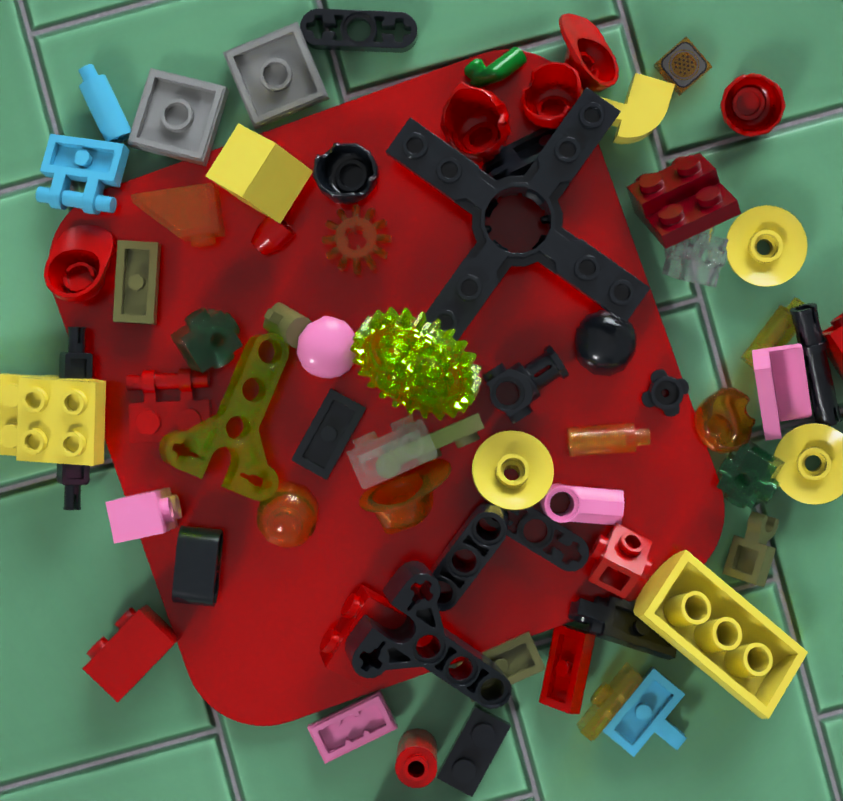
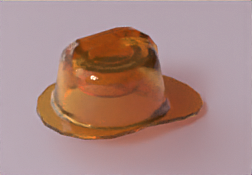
M434 459L412 467L397 477L367 490L360 497L359 505L365 511L375 513L384 532L387 534H394L414 527L423 522L430 514L433 507V490L438 488L449 477L452 470L451 465L446 460Z

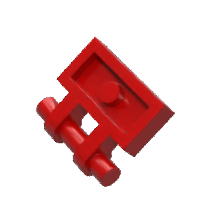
M180 368L177 373H157L153 369L143 370L142 374L127 375V390H143L144 402L128 403L129 444L213 440L211 399L195 400V388L210 386L209 371L193 372L192 368ZM179 389L180 401L159 402L158 390Z

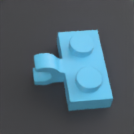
M652 666L601 729L633 757H635L654 732L675 750H678L687 737L666 718L685 696V693Z

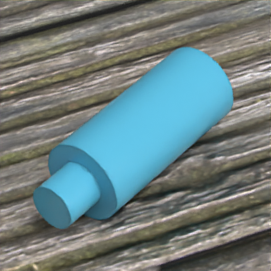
M93 64L83 66L78 70L83 79L79 88L104 141L115 143L126 141L129 139L131 128L106 75H98Z

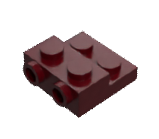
M700 152L695 155L678 157L669 167L659 172L642 174L633 184L626 187L634 213L665 249L741 214L738 200L720 183L716 168Z

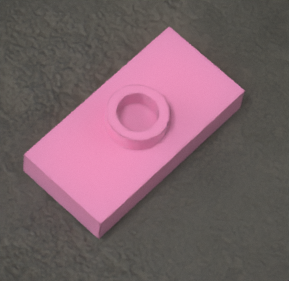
M378 690L308 724L307 728L326 764L398 729V725L381 690Z

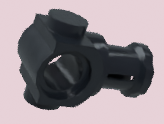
M550 345L544 348L545 353L524 366L518 362L506 369L504 364L501 363L482 375L489 388L491 404L496 409L504 411L512 424L533 412L529 404L541 397L540 389L559 377L565 379L569 376L561 359ZM548 365L550 366L548 370H546L539 376L534 377L535 373H537L538 371H540ZM511 382L517 386L519 397L514 404L504 405L498 401L496 390L501 383Z

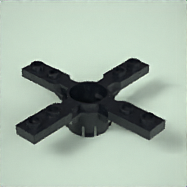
M586 87L524 176H508L497 181L482 171L473 161L411 117L408 119L386 150V154L472 215V231L477 241L415 327L417 330L450 353L511 266L526 267L536 262L542 264L623 323L627 322L650 290V287L582 239H578L562 227L563 212L558 202L561 195L621 112ZM519 193H522V196L533 200L542 210H545L544 216L540 218V221L543 224L547 223L548 232L546 235L540 236L532 250L525 253H511L496 240L492 241L489 238L488 233L492 231V228L489 225H485V217L489 218L492 211L499 205L497 200L500 196L504 198L509 195L518 196Z

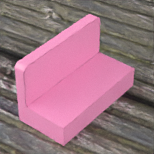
M800 343L752 350L765 441L782 439L780 422L810 418L812 416L803 346Z

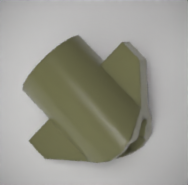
M278 302L271 309L269 308L264 315L263 328L289 346L297 348L298 337L312 321L287 305Z

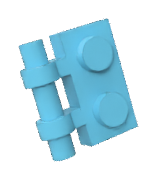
M50 134L40 172L46 177L53 178L50 188L43 186L37 188V202L47 203L51 208L65 210L68 207L81 208L87 214L114 213L117 207V200L115 197L104 196L103 191L105 186L120 188L130 150L122 143ZM71 182L86 183L84 192L70 191Z

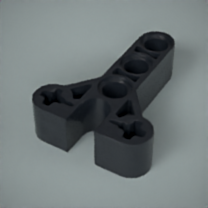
M410 561L403 564L382 591L389 603L406 614L407 618L402 626L396 629H388L367 615H363L345 642V651L355 672L364 678H375L386 670L424 667L481 706L488 709L502 707L508 702L512 692L508 678L493 660L443 627L437 605L441 588L429 568L419 561ZM415 582L420 585L423 584L420 588L417 586L411 587ZM433 635L428 645L423 647L416 646L419 639L423 636ZM465 657L460 666L449 668L455 658ZM496 678L491 687L481 689L485 681Z

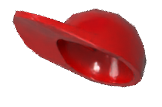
M570 13L561 15L559 26L568 47L564 63H568L578 71L583 90L587 87L593 92H601L613 86L619 78V68L615 56L599 29L591 21L579 15Z
M79 225L70 227L60 234L52 248L44 270L46 286L57 298L68 303H80L95 297L105 284L106 271L113 255L114 241L111 233L97 225Z

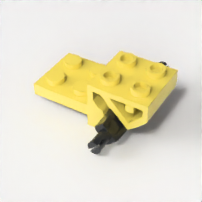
M68 327V352L60 353L59 375L0 373V455L16 456V461L57 463L56 481L65 485L64 510H81V485L89 484L90 466L104 464L106 381L92 379L93 355L85 352L86 327Z

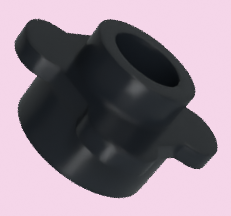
M656 370L650 376L652 382L648 391L642 394V403L646 407L654 406L663 410L666 416H675L680 411L679 404L684 394L688 393L689 385L685 379H675L667 376L664 370ZM663 389L669 391L667 397L662 396L661 392Z

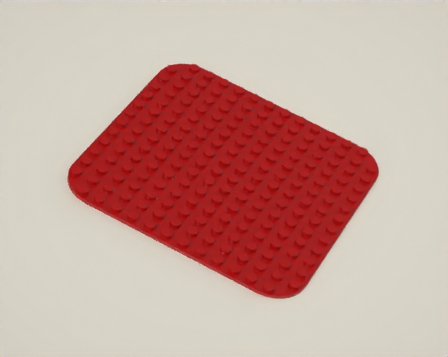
M510 49L494 50L476 55L259 133L278 144L312 171L316 156L326 153L334 143H357L371 152L378 165L379 174L377 185L365 199L354 204L345 205L335 203L320 191L312 173L284 217V220L291 226L296 235L281 249L266 256L253 246L251 240L258 225L267 216L243 203L206 177L207 172L223 147L211 151L207 167L181 161L123 182L120 188L109 187L104 189V196L115 197L117 200V207L114 213L101 212L98 215L84 213L81 208H73L62 220L54 235L49 255L60 234L70 227L97 225L105 228L113 237V255L106 271L105 284L95 297L80 303H68L57 298L55 295L54 298L67 334L68 327L70 326L86 327L85 352L93 355L92 379L106 381L105 441L124 495L130 496L170 487L171 495L176 494L179 498L182 518L177 519L178 527L163 534L140 538L172 630L180 638L177 644L194 687L212 708L232 720L255 726L280 725L430 672L424 667L386 670L380 676L375 677L369 688L366 689L327 669L319 654V647L325 633L330 628L334 629L341 619V609L345 600L350 594H356L361 584L386 597L382 590L403 564L410 561H419L430 570L474 509L484 501L473 481L472 463L479 446L496 433L509 430L521 431L541 441L549 451L553 461L554 477L552 484L561 483L570 486L623 490L625 503L621 526L653 541L648 558L652 559L653 563L643 582L638 581L626 599L588 581L595 562V558L590 556L591 550L599 535L607 536L614 525L580 522L559 523L579 535L588 545V561L577 571H565L506 535L502 544L458 602L449 610L439 611L443 627L479 652L486 651L528 631L533 636L575 621L569 619L568 614L571 602H576L579 598L594 602V597H608L611 595L626 601L635 600L650 577L670 557L680 551L687 550L705 564L719 542L725 517L723 492L688 393L684 394L679 404V413L672 417L666 416L663 410L657 407L649 408L644 406L641 400L642 394L648 391L651 385L650 376L654 371L664 370L669 377L683 379L651 289L628 319L633 325L636 334L634 356L623 371L611 376L594 375L584 368L577 360L575 333L577 327L580 326V322L588 314L605 309L539 262L526 267L511 266L450 353L415 328L477 241L472 231V215L388 156L386 150L410 117L446 142L440 124L442 111L448 98L461 82L475 87L470 84L471 80L464 74V68L476 58L482 59L487 67ZM523 51L526 56V63L505 80L481 87L492 91L505 104L510 119L508 121L511 133L503 147L542 128L527 119L523 110L521 94L522 89H526L530 83L532 70L551 61L531 52ZM598 143L558 200L563 212L562 227L578 239H582L649 286ZM473 161L482 170V166L484 163L482 161L479 163ZM519 193L518 196L509 195L504 198L500 196L497 200L499 205L492 211L489 218L485 217V225H489L492 228V231L488 233L489 238L492 241L496 240L511 253H525L532 250L540 236L546 235L548 232L547 223L543 224L540 221V218L544 216L545 210H542L533 200L522 196V193ZM118 240L158 242L161 244L156 325L113 322ZM280 302L309 318L312 322L323 316L344 320L353 329L359 343L358 357L348 372L340 377L331 379L320 378L308 373L301 366L297 355V348L289 346L263 328L264 315L267 310ZM550 345L561 359L569 376L565 379L559 377L540 389L541 397L529 404L533 412L512 424L504 411L496 409L491 404L489 388L482 375L501 363L504 364L506 369L518 362L524 366L545 353L544 348ZM548 365L545 368L538 371L537 373H535L534 377H537L546 370H548L550 366ZM180 368H192L193 372L209 371L210 386L195 388V400L211 399L213 440L129 444L128 403L144 402L143 390H127V375L142 374L143 370L153 369L157 373H177ZM503 382L496 390V397L501 404L511 405L517 401L519 391L514 383ZM332 388L367 409L332 473L326 480L291 459L329 390ZM179 389L158 390L159 402L180 401ZM663 389L661 392L662 396L667 397L669 391ZM473 414H479L484 425V429L477 431L479 440L461 448H457L455 442L440 448L442 456L421 465L418 459L415 458L402 464L398 474L392 478H384L377 472L376 462L384 453ZM506 469L504 471V475L508 480H516L519 477L514 469ZM558 492L551 498L550 508L553 513H563L568 509L570 504L568 494L566 492ZM540 502L532 506L534 509L543 513L540 507ZM525 509L519 510L518 516L507 510L509 519L514 522L508 527L509 530L516 532L518 521L528 512ZM484 518L479 520V524L483 529L487 531L497 530L489 525ZM539 519L528 521L523 529L524 537L530 542L543 540L547 534L546 524ZM181 526L223 530L219 589L214 607L174 603L172 601L176 546ZM556 529L551 543L543 550L550 553L551 547L554 546L564 554L563 562L567 563L570 558L577 560L581 555L576 550L578 543L573 541L570 546L561 543L556 538L562 532ZM461 549L455 552L456 557L463 562H472L476 559L475 554L470 550ZM438 581L441 588L440 593L452 591L448 583ZM415 582L411 587L417 586L420 588L423 584L420 585ZM433 635L423 636L419 639L416 646L423 647L428 645ZM465 657L455 658L451 664L463 661Z

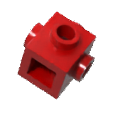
M615 523L607 536L599 535L591 550L590 556L595 558V562L588 581L626 599L638 581L643 582L651 569L653 560L648 558L653 541Z

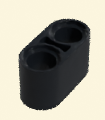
M191 526L180 527L172 586V601L174 603L215 606L219 589L223 530Z

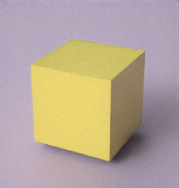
M238 123L207 172L206 177L243 203L281 224L313 171L275 142Z

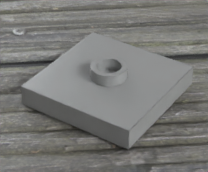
M298 22L223 52L255 130L329 99Z
M150 68L127 144L134 149L207 167L228 98V88Z

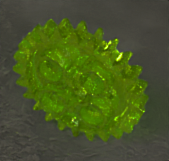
M389 307L385 314L380 310H376L373 317H366L352 339L355 342L350 350L356 354L352 361L362 366L358 371V375L370 377V381L367 384L369 388L378 387L381 390L379 394L381 399L388 396L393 399V407L396 408L403 404L410 415L417 409L425 419L428 418L430 412L439 420H442L445 413L455 418L458 411L464 413L468 406L472 405L483 380L478 376L482 367L473 364L477 357L476 353L464 351L468 342L466 340L456 341L453 339L455 329L447 331L440 329V319H436L432 324L427 322L426 315L422 311L415 318L408 308H404L400 315L393 307Z

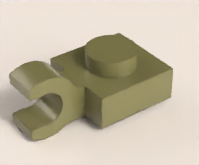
M752 511L748 518L745 537L736 535L733 537L722 574L764 587L776 548L766 544L775 535L779 519Z

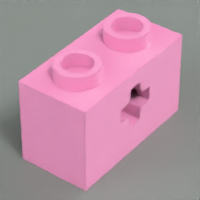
M170 487L105 502L114 544L163 534L178 527L177 519L182 518L179 498L176 494L171 495Z

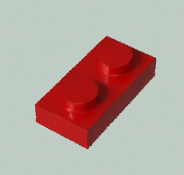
M566 624L554 628L539 703L568 714H580L596 635Z

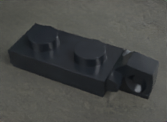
M611 595L608 597H594V602L579 598L576 602H571L568 618L583 624H589L588 633L663 659L671 660L676 657L677 649L634 614L635 603Z

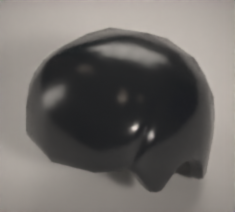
M334 143L326 153L316 156L313 177L320 191L335 203L349 205L365 199L373 191L379 178L378 165L371 152L359 144Z
M599 310L588 314L580 322V326L577 327L575 333L577 360L594 375L611 376L623 371L632 360L636 350V334L633 325L628 320L626 323H623L606 310Z

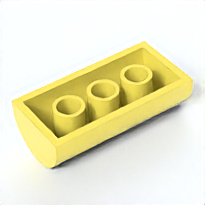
M687 550L676 553L655 571L642 588L634 604L633 612L639 619L761 719L770 718L808 654V651Z

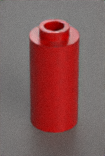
M419 728L411 729L405 732L398 742L395 771L399 780L408 787H425L436 776L438 748L437 742L430 732Z

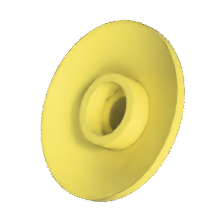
M771 205L757 206L738 216L730 226L725 241L726 257L732 270L745 282L760 287L780 285L794 277L803 266L808 247L806 233L799 220L787 210ZM760 240L766 241L770 246L767 255H762L757 251L756 246Z
M819 423L800 425L786 433L776 446L773 455V472L781 489L791 498L801 503L812 505L825 504L840 497L843 494V434L831 426ZM811 455L817 456L820 460V465L816 470H808L805 466L806 459Z
M502 431L487 438L477 449L472 463V477L475 487L487 502L504 510L518 511L530 508L544 498L553 482L554 465L547 448L534 436L521 431ZM506 469H514L519 477L516 480H508L504 475V471Z

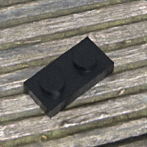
M331 388L291 460L327 480L367 408Z
M475 704L437 773V778L473 797L509 731L510 723Z

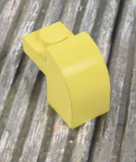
M635 73L630 82L624 104L603 98L621 111L611 125L617 127L613 143L631 144L648 137L665 117L675 84Z

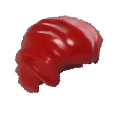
M461 82L452 91L443 108L440 126L446 143L471 161L478 163L482 161L485 163L492 160L495 155L500 153L503 144L506 143L511 133L508 121L510 117L507 108L492 91L472 87Z

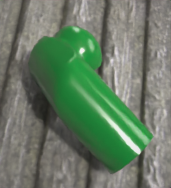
M514 46L487 67L482 59H474L464 68V74L471 80V85L481 88L505 80L526 63V56L519 47Z

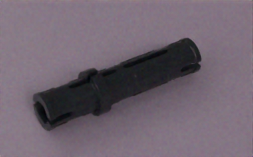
M807 303L798 305L790 309V314L795 327L797 342L803 346L809 395L813 406L815 423L833 426L837 422L842 421V416L837 403L835 387L826 350L829 348V343L827 339L823 338L817 304Z

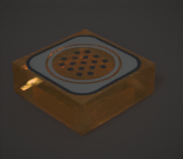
M687 37L682 39L654 64V67L667 82L675 84L674 90L679 96L712 68L711 64Z

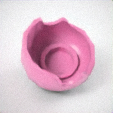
M323 316L309 323L298 337L297 355L301 366L308 373L320 378L331 379L340 377L351 369L358 357L359 343L353 329L344 320Z

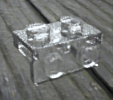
M409 415L391 423L390 426L393 431L378 438L375 431L353 440L355 448L346 453L363 489H367L437 458L438 453L424 419L415 422L413 415Z

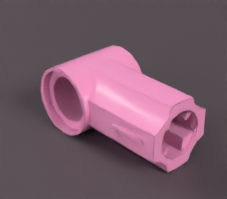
M555 483L551 485L549 491L540 501V507L544 514L559 523L580 522L615 525L617 523L621 525L625 503L624 491ZM558 492H566L570 498L568 509L563 513H553L550 508L551 498Z

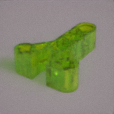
M262 333L254 335L248 340L217 414L185 432L179 430L171 431L160 441L159 452L165 463L202 479L214 451L220 447H226L231 453V463L221 487L258 501L267 500L275 494L279 484L278 475L267 464L258 429L288 360L289 348L283 337L274 333ZM265 340L271 342L275 350L273 359L268 363L263 362L258 355L259 346ZM249 378L256 380L259 385V393L251 401H248L242 393L243 384ZM238 416L243 422V431L240 436L232 439L226 432V424L230 418ZM184 442V446L190 449V452L197 454L198 458L180 455L177 459V453L172 451V447L175 443L182 444ZM240 473L249 476L251 474L257 475L263 479L262 486H254L248 482V479L241 477Z

